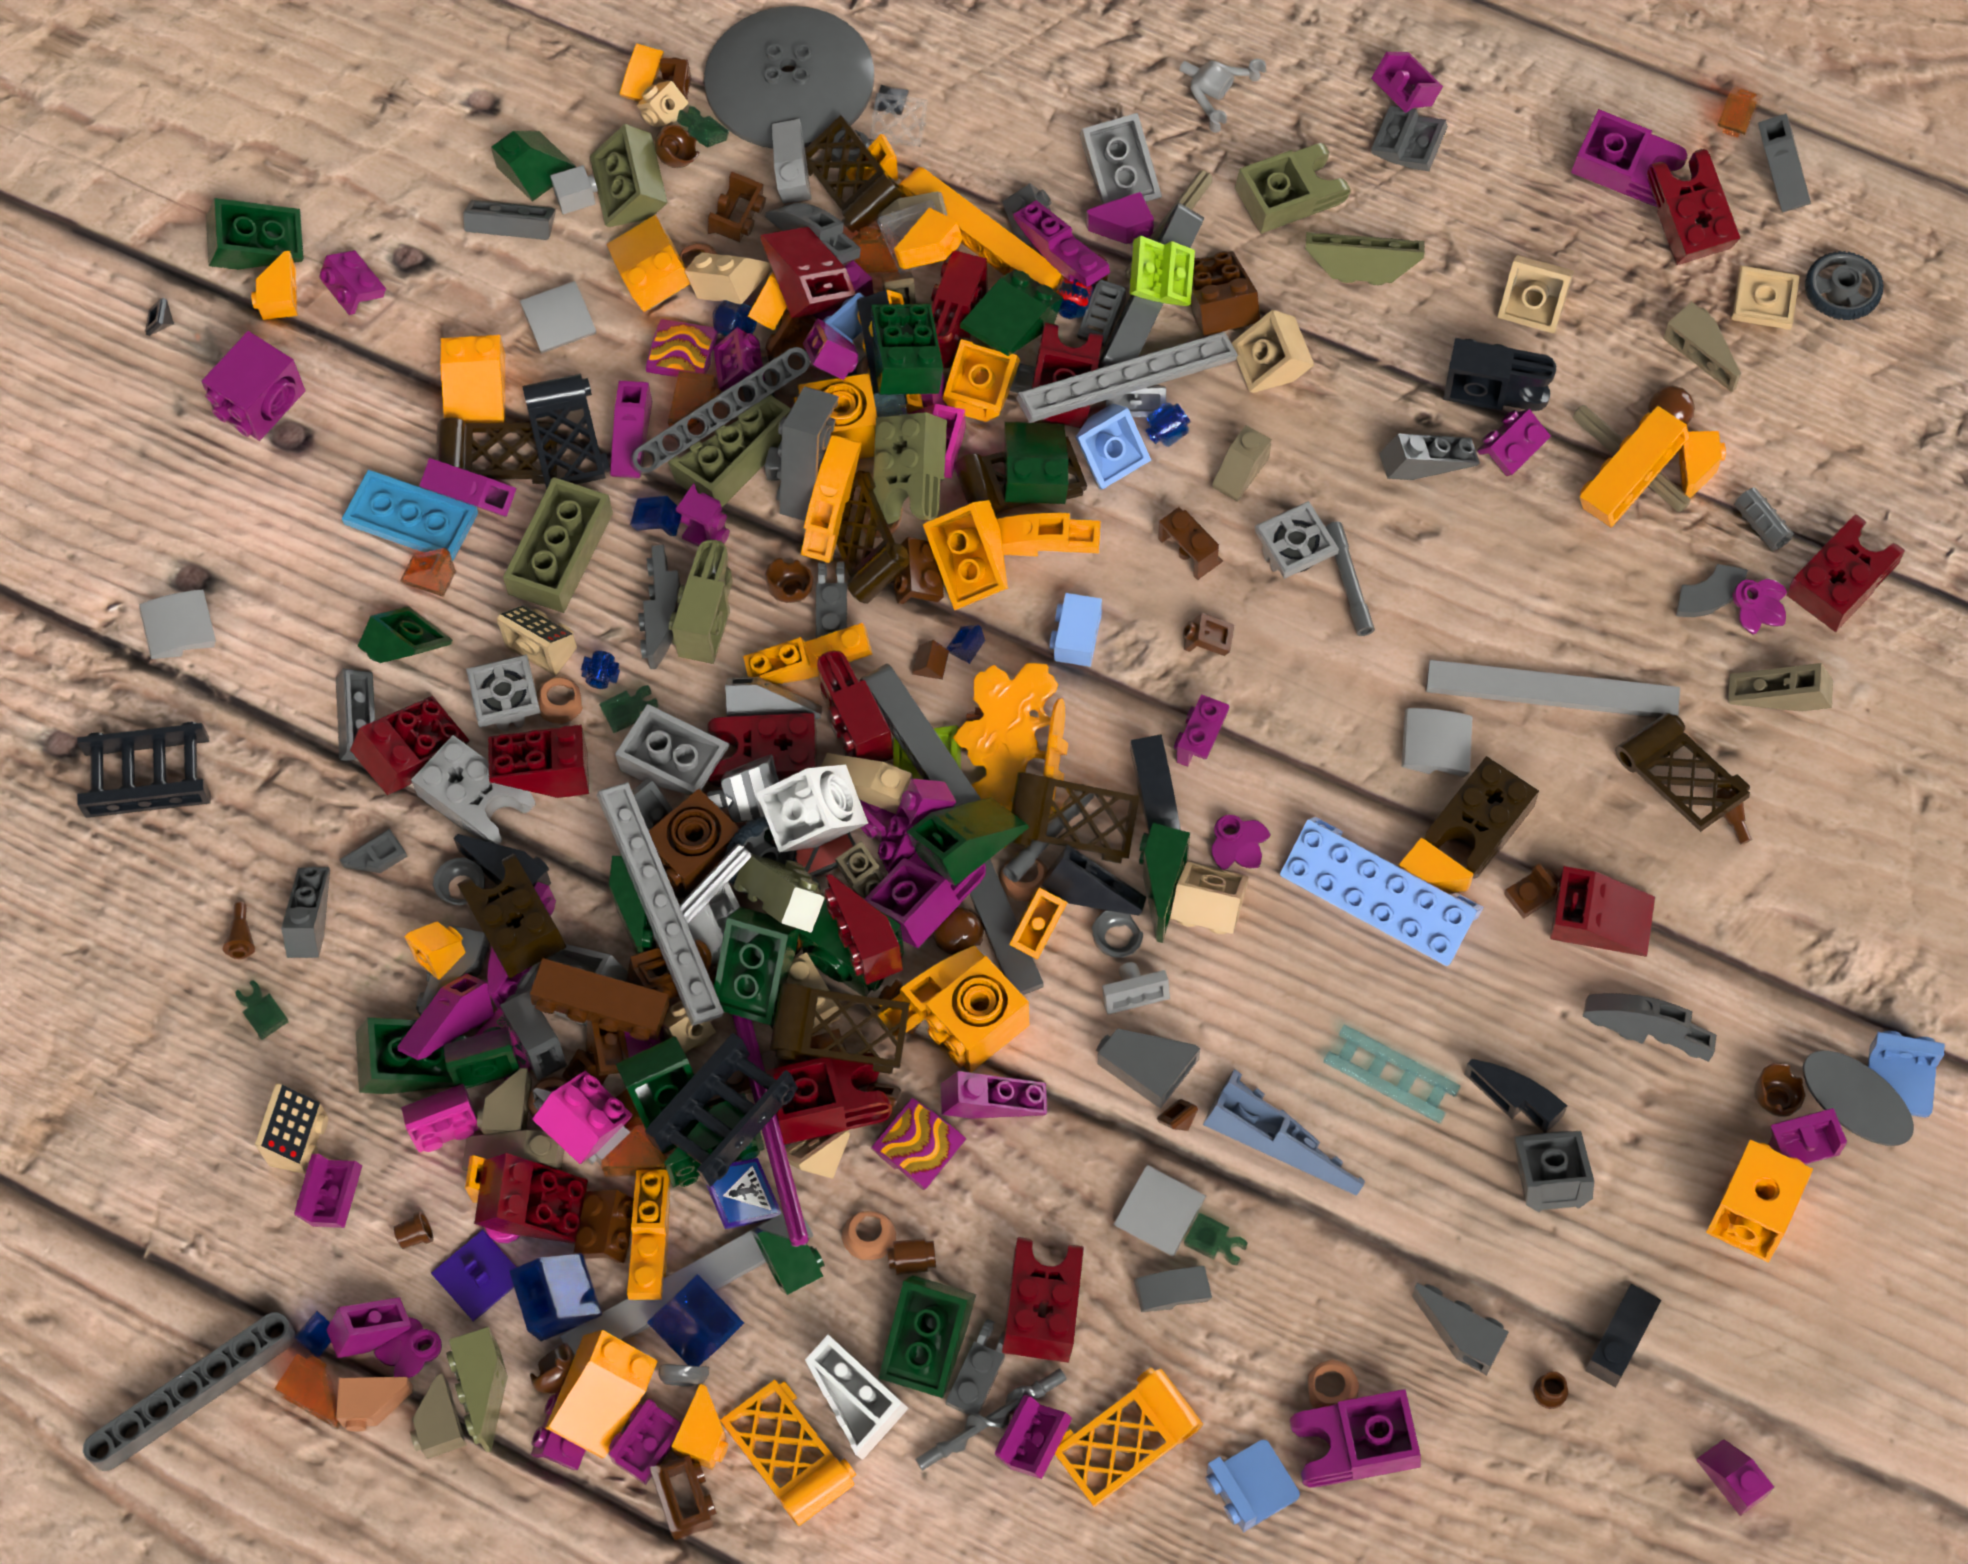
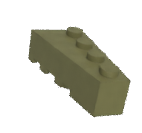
M771 395L764 398L738 415L739 420L733 424L721 426L715 430L716 435L701 444L699 441L689 447L690 452L681 458L676 456L668 461L675 482L686 490H689L694 483L697 493L701 494L702 492L719 500L721 507H723L765 465L769 448H779L782 441V435L778 433L781 419L789 415L791 408Z

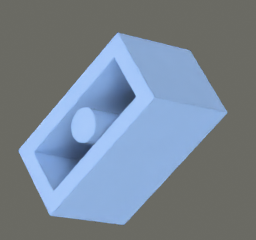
M1065 593L1064 603H1058L1055 622H1059L1058 631L1052 630L1049 648L1054 649L1055 661L1091 667L1102 615L1101 598Z

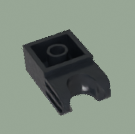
M1455 338L1443 400L1500 411L1503 410V406L1540 411L1548 405L1550 399L1548 385L1555 377L1557 366L1553 358L1548 355L1508 348L1501 344L1492 345L1477 342L1473 339Z

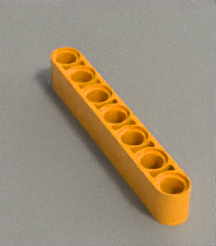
M917 167L898 184L904 192L901 195L902 198L937 191L941 192L948 217L958 222L962 235L961 243L979 257L987 258V263L1004 276L1017 269L1027 273L1030 278L1040 284L1051 287L1054 292L1064 284V281H1060L1062 278L1064 279V276L1043 256L923 167Z

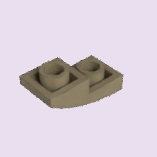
M862 841L835 859L852 890L863 899L884 879V876L878 869L880 866Z

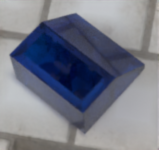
M582 1253L540 1257L509 1270L527 1331L540 1341H544L603 1315L585 1257Z
M695 1274L647 1321L652 1329L687 1365L698 1367L744 1324L740 1317L698 1274Z

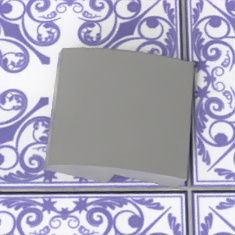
M575 281L520 300L541 354L596 334V329Z
M204 590L170 594L140 604L139 610L151 659L182 657L183 650L213 648L215 646L216 639Z
M1407 708L1404 715L1402 767L1427 774L1438 770L1465 777L1470 773L1472 716L1437 709Z
M1147 1165L1126 1200L1114 1225L1165 1253L1175 1256L1186 1232L1192 1226L1206 1195Z

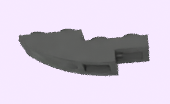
M792 203L765 213V217L781 231L809 227L842 264L860 258L861 247L843 233L844 223L821 208L806 203Z
M664 545L652 546V558H647L648 575L654 576V584L649 585L650 600L643 601L644 613H638L640 631H645L646 640H640L642 659L648 658L650 669H657L672 643L673 632L669 630L670 617L673 612H677L680 604L678 603V593L681 587L678 570L668 571Z
M1623 993L1591 994L1586 998L1582 1017L1588 1019L1594 1025L1604 1026L1619 1033L1620 1036L1627 1040H1635L1643 1044L1646 1037L1651 1035L1663 1044L1675 1046L1685 1051L1689 1056L1701 1058L1707 1062L1710 1061L1715 1052L1717 1035L1692 1024L1693 1011L1655 998Z

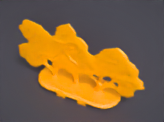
M1026 663L1013 680H1009L1007 673L997 668L996 665L988 667L985 672H979L974 678L973 700L979 705L984 716L980 720L966 721L952 737L961 748L968 750L967 756L974 766H984L986 769V776L972 784L981 800L992 797L1010 812L1012 809L1011 799L1014 796L1018 772L1026 773V766L1031 759L1045 760L1043 776L1064 781V773L1059 770L1061 755H1067L1068 742L1063 739L1065 702L1063 698L1056 700L1051 717H1048L1043 709L1045 702L1056 692L1058 687L1054 676L1048 673L1049 667L1047 664ZM1036 710L1039 717L1030 716L1029 712ZM1049 725L1047 750L1041 751L1037 747L1038 743L1034 734L1037 729ZM1056 787L1054 788V794H1053V800H1054V802H1055Z

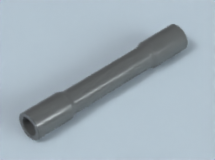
M1332 522L1326 526V529L1339 548L1338 554L1334 556L1349 601L1352 620L1357 635L1367 636L1375 631L1373 621L1359 585L1343 524L1341 522Z
M1074 791L1076 796L1082 793L1080 791ZM1089 793L1080 800L1084 808L1094 798V794ZM1070 796L1065 800L1062 807L1072 800ZM1074 804L1062 814L1069 823L1080 811ZM1058 817L1048 823L1046 836L1055 838L1064 829ZM1032 841L1031 846H1026L1020 850L1003 869L1005 876L1013 882H1018L1049 844Z

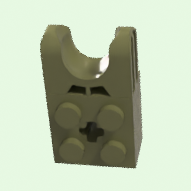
M1318 143L1296 152L1290 150L1240 168L1235 189L1260 234L1338 206L1347 200L1351 189L1344 179L1324 180L1315 174L1316 171L1325 166L1330 152L1325 144Z
M926 412L876 418L873 481L876 487L873 491L887 524L899 520L902 505L907 497L910 499L911 512L917 518L928 521L937 517L940 501V480H944L946 419Z
M706 540L699 545L686 585H681L679 589L678 603L680 604L677 612L671 614L669 630L673 632L672 643L676 645L678 657L710 664L715 662L730 614L728 596L733 582L731 569L727 567V548L721 541Z

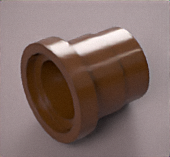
M422 1211L414 1213L413 1218L394 1226L395 1237L402 1249L422 1242L428 1244L434 1241L430 1223Z
M1548 1372L1538 1378L1533 1388L1535 1400L1540 1406L1547 1409H1556L1562 1406L1568 1396L1565 1377L1558 1372ZM1548 1381L1555 1382L1559 1385L1561 1393L1551 1394L1547 1392L1544 1383Z

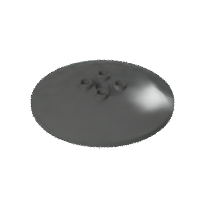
M784 6L752 14L728 29L719 38L708 57L704 73L706 96L713 113L723 126L734 135L752 144L773 149L772 124L800 119L804 147L807 148L840 115L850 125L854 124L861 116L873 92L874 65L866 42L844 20L815 8ZM788 65L795 67L794 71L792 72H784L781 70L783 67Z

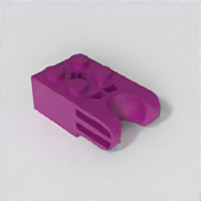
M1598 109L1578 152L1571 173L1657 207L1647 178L1649 165L1663 162L1666 163L1670 171H1677L1685 165L1688 154L1682 146L1653 135L1652 130Z
M916 852L909 860L903 858L864 900L901 924L903 941L919 948L983 880L986 874L985 863L954 886L921 860Z
M1406 1389L1340 1401L1337 1405L1295 1413L1290 1418L1291 1430L1298 1437H1319L1330 1445L1329 1452L1323 1458L1307 1463L1301 1472L1302 1483L1309 1488L1421 1468V1454ZM1382 1431L1384 1437L1375 1438V1432Z

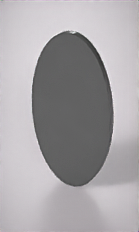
M1817 1051L1805 1059L1803 1063V1076L1808 1089L1824 1110L1834 1108L1840 1125L1865 1140L1885 1146H1899L1911 1139L1914 1131L1911 1113L1896 1090L1878 1073L1854 1058L1833 1051Z

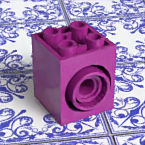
M250 331L243 335L201 381L206 391L205 397L213 407L212 413L220 421H229L234 424L235 428L245 437L251 435L258 441H261L306 391L294 359Z

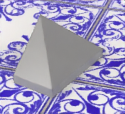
M1153 385L1107 399L1106 407L1112 403L1127 407L1132 417H1166V387Z

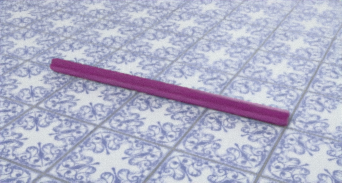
M732 1014L737 1036L743 1040L750 1053L747 1060L765 1071L752 1020ZM748 1077L754 1102L756 1103L767 1089ZM775 1114L764 1126L762 1133L792 1246L798 1247L807 1244L809 1238L777 1115Z

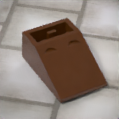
M1222 251L1214 256L1201 259L1194 258L1190 306L1195 321L1204 336L1252 325L1260 320L1258 292L1233 251Z

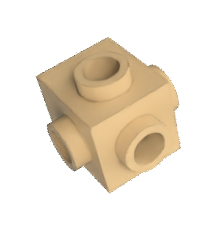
M666 81L648 87L642 93L643 99L636 106L642 112V118L649 125L659 127L674 124L680 117L678 113L689 102L672 81Z
M682 1001L677 1002L671 1007L662 1025L669 1038L677 1037L684 1053L692 1048L704 1045L709 1037L716 1033L710 1023L712 1020L692 1026Z

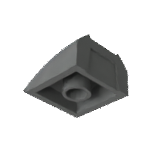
M1560 1131L1514 1137L1520 1178L1527 1206L1537 1212L1570 1207L1579 1209L1593 1199L1595 1181L1581 1131Z

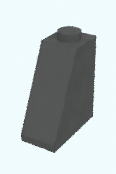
M530 991L516 993L508 997L505 1003L500 1005L503 1016L537 1080L539 1081L566 1067L567 1063L560 1041L544 1014L537 1010L535 1005H532Z
M1118 1028L1111 1037L1106 1035L1096 1049L1098 1051L1097 1064L1160 1109L1200 1058V1048L1195 1044Z

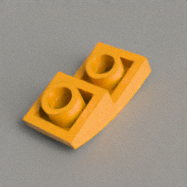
M636 43L620 90L621 97L639 102L643 99L642 93L652 86L654 80L657 79L660 59L663 58L664 51Z

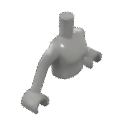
M1254 59L1250 62L1249 68L1230 67L1217 61H1209L1200 68L1186 61L1181 64L1180 71L1193 78L1191 81V91L1210 118L1209 128L1212 132L1217 133L1221 130L1219 122L1225 124L1227 116L1224 111L1214 110L1204 94L1221 100L1232 86L1234 76H1249L1252 81H1258L1260 79L1259 71L1266 72L1265 61Z

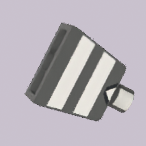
M772 754L725 772L721 779L723 789L707 793V797L720 809L728 807L729 815L733 822H750L755 818L765 816L757 792L779 782Z

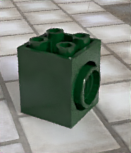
M825 899L812 933L804 930L799 931L803 954L807 952L813 964L826 976L837 982L844 983L860 995L867 997L871 990L875 992L879 989L885 978L866 985L862 974L859 976L855 975L850 962L851 955L848 947H843L838 934L839 927L836 919H831L826 906L827 899ZM884 914L888 918L898 940L902 959L904 946L901 924Z

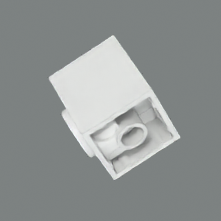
M846 764L807 768L757 792L779 852L819 847L868 824Z

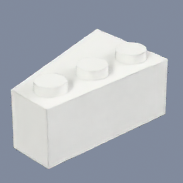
M827 1335L805 1361L833 1410L839 1425L848 1438L855 1455L863 1460L909 1408L839 1343Z

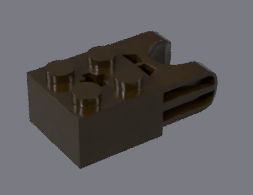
M1486 756L1426 832L1425 840L1438 849L1445 842L1452 839L1466 842L1472 850L1467 860L1466 869L1473 873V878L1475 879L1483 872L1497 852H1500L1535 807L1539 790Z
M511 854L501 860L505 868V877L497 887L492 889L479 888L471 878H467L457 884L509 979L541 962L542 958L546 959L567 947L515 854Z

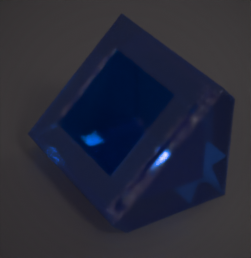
M979 625L960 627L947 647L949 653L970 664L986 641L982 628Z
M316 1311L294 1337L296 1342L319 1358L331 1343L326 1330L330 1322L321 1313Z

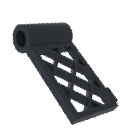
M580 373L522 386L546 490L551 482L549 473L555 465L568 471L563 478L559 479L576 485L605 479V472H609L610 467L606 453L600 454L586 398V396L592 395L588 378L582 379ZM583 409L584 416L578 424L566 418L570 411ZM549 416L556 421L549 430H546L537 425L536 419ZM561 424L573 429L566 440L554 434ZM579 433L590 438V442L584 450L572 444ZM550 439L562 445L555 456L543 450ZM567 449L579 454L573 465L560 459ZM586 458L596 463L597 470L585 473L579 470L578 467Z

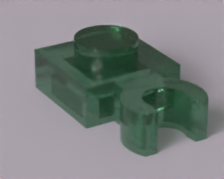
M693 106L689 107L688 114L683 110H679L678 123L688 127L687 132L695 137L700 144L708 148L727 141L729 130L711 116L703 118L700 115V111Z
M649 685L640 687L632 697H630L626 690L599 703L600 710L613 733L635 724L640 716L639 712L643 711L647 704L658 708L659 705L656 698L650 701L643 700L644 697L652 694Z
M252 980L249 982L254 990L252 995L248 997L243 996L239 990L235 991L239 1002L243 1006L248 1007L242 1012L258 1036L263 1040L289 1021L270 993L262 998L261 988L257 982Z
M1199 1213L1184 1241V1245L1213 1260L1218 1252L1224 1254V1258L1228 1263L1238 1265L1240 1257L1233 1255L1231 1249L1233 1247H1240L1246 1250L1248 1242L1241 1237H1227L1229 1232L1228 1226Z

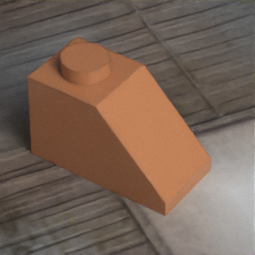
M407 1377L339 1378L336 1419L348 1431L360 1432L365 1431L367 1426H378L413 1393V1385Z

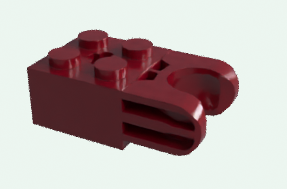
M1705 149L1696 150L1689 160L1691 180L1681 181L1675 178L1666 163L1656 162L1648 167V182L1659 209L1657 213L1676 265L1729 250L1741 239L1709 152Z
M956 250L952 251L949 261L945 260L943 262L940 285L935 284L931 295V301H933L931 308L943 369L950 368L953 365L960 340L964 338L970 339L972 336L960 328L961 322L988 293L987 258Z
M1045 322L1031 389L1096 370L1098 368L1103 335L1090 333L1087 342L1082 347L1071 348L1065 346L1058 337L1059 326ZM1090 405L1041 420L1082 428L1087 420Z
M1856 514L1793 578L1786 595L1834 632H1837L1898 566L1905 552V549L1896 543H1892L1886 549L1878 552L1865 549L1860 544L1859 538L1862 535V528L1865 526L1866 521Z
M833 650L822 654L817 660L818 673L821 679V694L832 719L830 721L832 730L837 739L842 737L845 745L843 747L845 756L880 762L893 759L891 731L866 681L858 682L846 656L842 652Z
M814 713L717 717L711 719L707 724L708 734L738 749L732 757L720 760L708 779L714 786L722 787L721 779L725 772L771 754L779 782L807 768L817 767V727Z
M872 1053L864 1054V1056L874 1057ZM818 1058L766 1070V1073L776 1080L787 1070L791 1073L798 1087L792 1100L788 1104L783 1105L776 1113L784 1145L877 1124L887 1120L892 1113L890 1099L882 1091L863 1092L858 1090L877 1080L880 1072H874L873 1065Z
M1018 1237L1013 1258L1002 1353L1069 1363L1074 1345L1084 1247L1069 1245L1067 1256L1061 1264L1046 1266L1039 1263L1034 1257L1032 1250L1033 1241L1030 1238Z

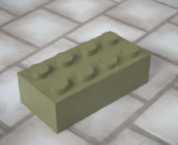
M553 477L503 576L508 595L565 613L613 515L609 495Z

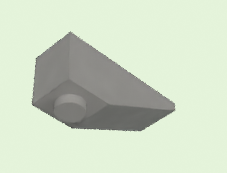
M795 119L772 124L774 168L777 189L783 204L811 200L801 120Z

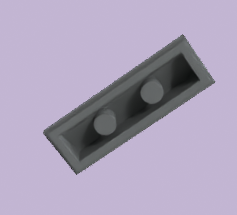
M471 200L463 212L464 230L472 233L548 240L551 235L556 210L548 207Z
M343 668L336 677L339 759L347 761L357 759L350 751L359 728L375 721L373 672Z

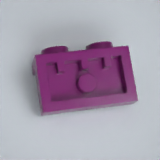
M738 327L713 348L719 390L723 392L763 367L758 339L753 334H747Z

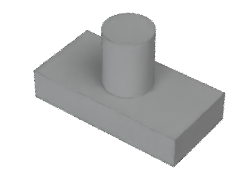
M1133 962L1125 963L1119 968L1122 981L1102 985L1107 1015L1170 999L1169 980L1166 971L1162 970L1141 976L1137 964Z

